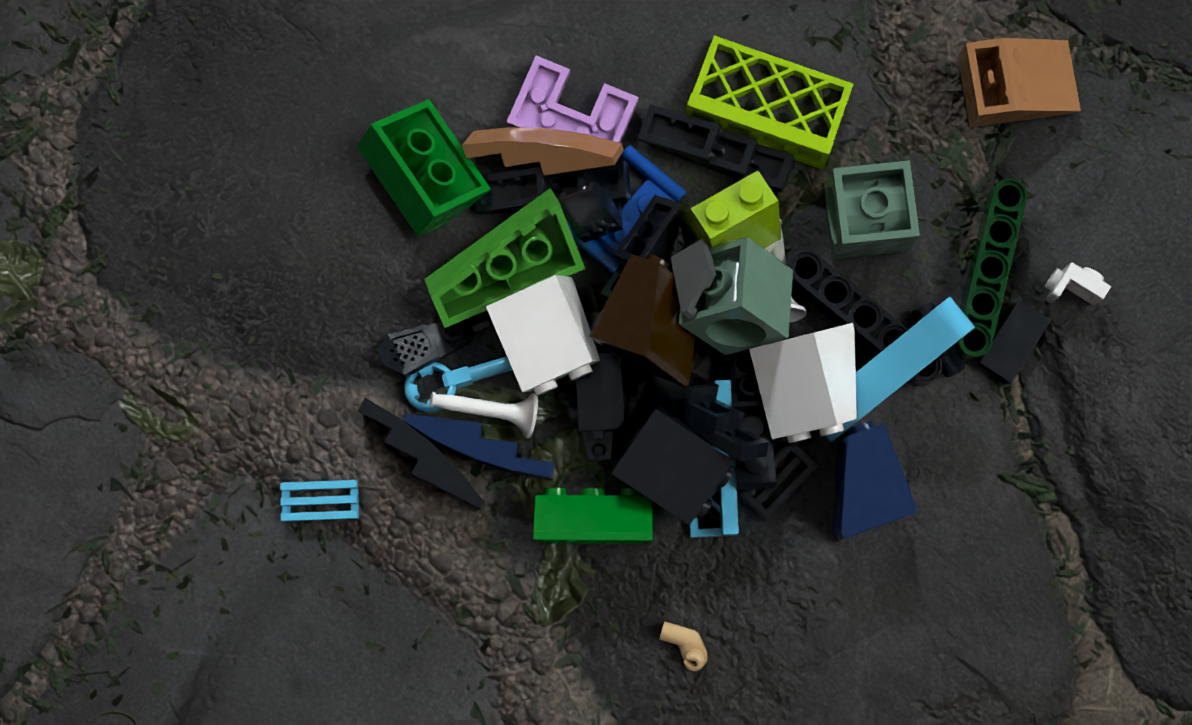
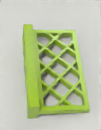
M714 35L694 90L687 103L685 114L720 124L722 130L757 139L759 145L794 154L796 161L823 170L831 152L853 83ZM717 49L732 54L737 64L720 70L714 59ZM757 63L765 65L772 76L755 82L748 67ZM711 67L714 73L708 75V72ZM741 70L748 86L732 92L725 77ZM792 75L802 78L807 88L790 94L783 79ZM718 80L725 93L724 96L716 99L701 95L703 86ZM776 82L783 98L767 104L760 89ZM828 87L842 92L840 101L825 106L818 91ZM753 92L760 107L752 111L741 109L736 99ZM811 95L819 110L802 116L795 101ZM788 104L795 120L786 124L776 121L771 111ZM836 111L832 119L830 113ZM823 117L830 129L827 138L811 133L807 123Z

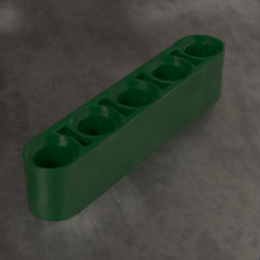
M1015 179L1000 181L988 194L985 201L960 304L962 312L975 326L967 334L976 336L979 340L980 348L977 352L970 351L965 347L963 337L957 341L954 346L963 362L978 360L990 350L1027 201L1025 187ZM1006 192L1013 197L1014 206L1006 207L1002 205L999 201L998 193ZM997 227L1001 229L1005 234V242L998 243L994 241L990 236V228ZM982 263H990L996 268L997 277L995 279H989L982 274ZM980 298L987 303V315H980L974 311L972 307L973 299Z

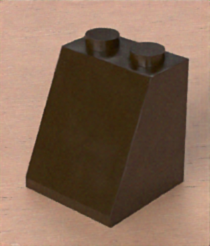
M631 254L589 337L630 367L687 388L691 378L695 335L679 325L680 303L674 273L668 270L669 263L655 255L649 254L646 259Z

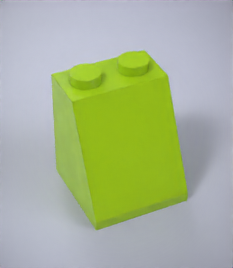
M759 171L746 176L684 211L681 220L694 242L703 239L710 245V248L747 236L764 249L781 240L779 202Z

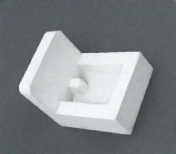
M1071 262L1063 270L1056 268L1045 284V287L1050 291L1044 300L1051 304L1059 298L1066 288L1094 306L1104 299L1111 286L1103 282L1104 277L1097 271L1088 267L1082 269Z

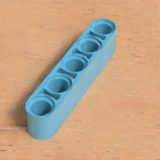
M951 297L943 301L856 372L857 419L842 423L844 431L825 435L830 442L834 441L975 328Z

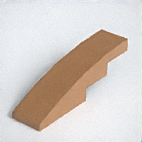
M507 127L473 131L462 144L466 159L501 153L505 167L540 162L543 175L615 165L624 151L622 143L585 133L550 128Z

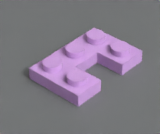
M535 56L507 119V126L550 128L585 133L621 143L639 97L604 83L591 115L587 116L558 104V100L569 78L570 69Z

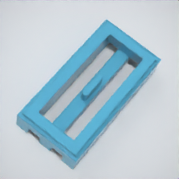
M358 480L280 483V490L282 491V498H280L282 522L359 519ZM350 489V495L291 498V491ZM351 505V511L291 513V506Z

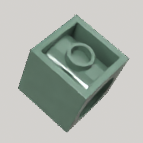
M910 160L832 169L824 185L833 259L907 252L920 236Z
M748 236L710 248L716 276L709 289L704 288L695 305L697 312L693 318L689 319L684 316L680 308L679 325L724 355L788 339L793 270Z

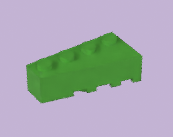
M550 188L424 280L442 324L446 328L487 310L486 306L554 275L569 276L585 269L561 205Z

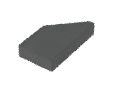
M703 239L670 257L681 313L689 319L693 318L697 312L695 305L704 288L709 289L716 276L710 245Z

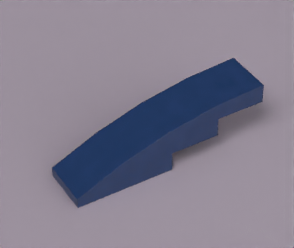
M405 413L404 422L440 446L478 463L513 474L553 481L554 462L518 458L519 445L517 442L482 438L483 425L480 422Z

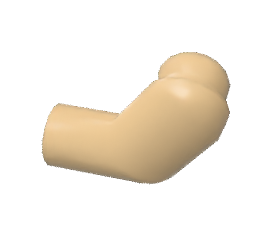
M664 621L659 640L678 645L687 669L691 671L702 669L707 662L708 655L699 633L695 630Z

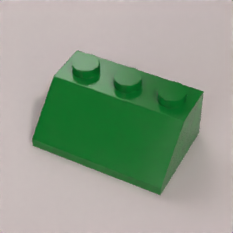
M430 99L372 123L356 146L418 237L447 224L491 190L470 158L466 159L463 147Z
M544 488V495H535L533 540L536 543L651 544L653 541L652 500L643 496L634 488L620 489V495H605V489L584 488L582 489V495H567L566 488Z

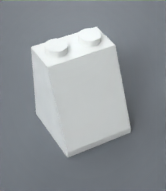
M554 275L486 306L522 392L534 390L536 396L544 394L558 387L556 380L567 375L570 376L571 380L585 376L592 372L590 365L600 361L594 341L589 337L591 332L572 277Z
M853 323L749 349L772 439L787 436L788 442L792 443L811 438L810 431L817 429L820 430L821 436L844 431L842 423L857 419L855 330Z

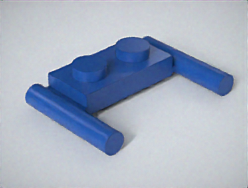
M631 145L623 151L621 157L648 180L645 181L632 196L631 200L622 208L623 230L614 233L608 232V235L598 237L596 241L591 240L583 243L572 231L566 217L575 243L612 274L621 264L614 256V253L654 195L680 202L687 193Z

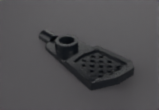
M486 314L470 321L465 319L444 328L442 321L427 326L424 324L388 334L378 348V352L386 369L407 378L472 343L476 333L491 328ZM450 329L459 330V333L454 337L446 335Z

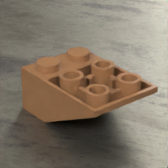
M1020 38L984 40L966 43L958 55L970 128L1081 112L1068 40Z

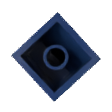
M869 420L849 428L850 430L844 432L846 438L838 443L832 524L834 543L918 512L884 423L873 426L872 421Z

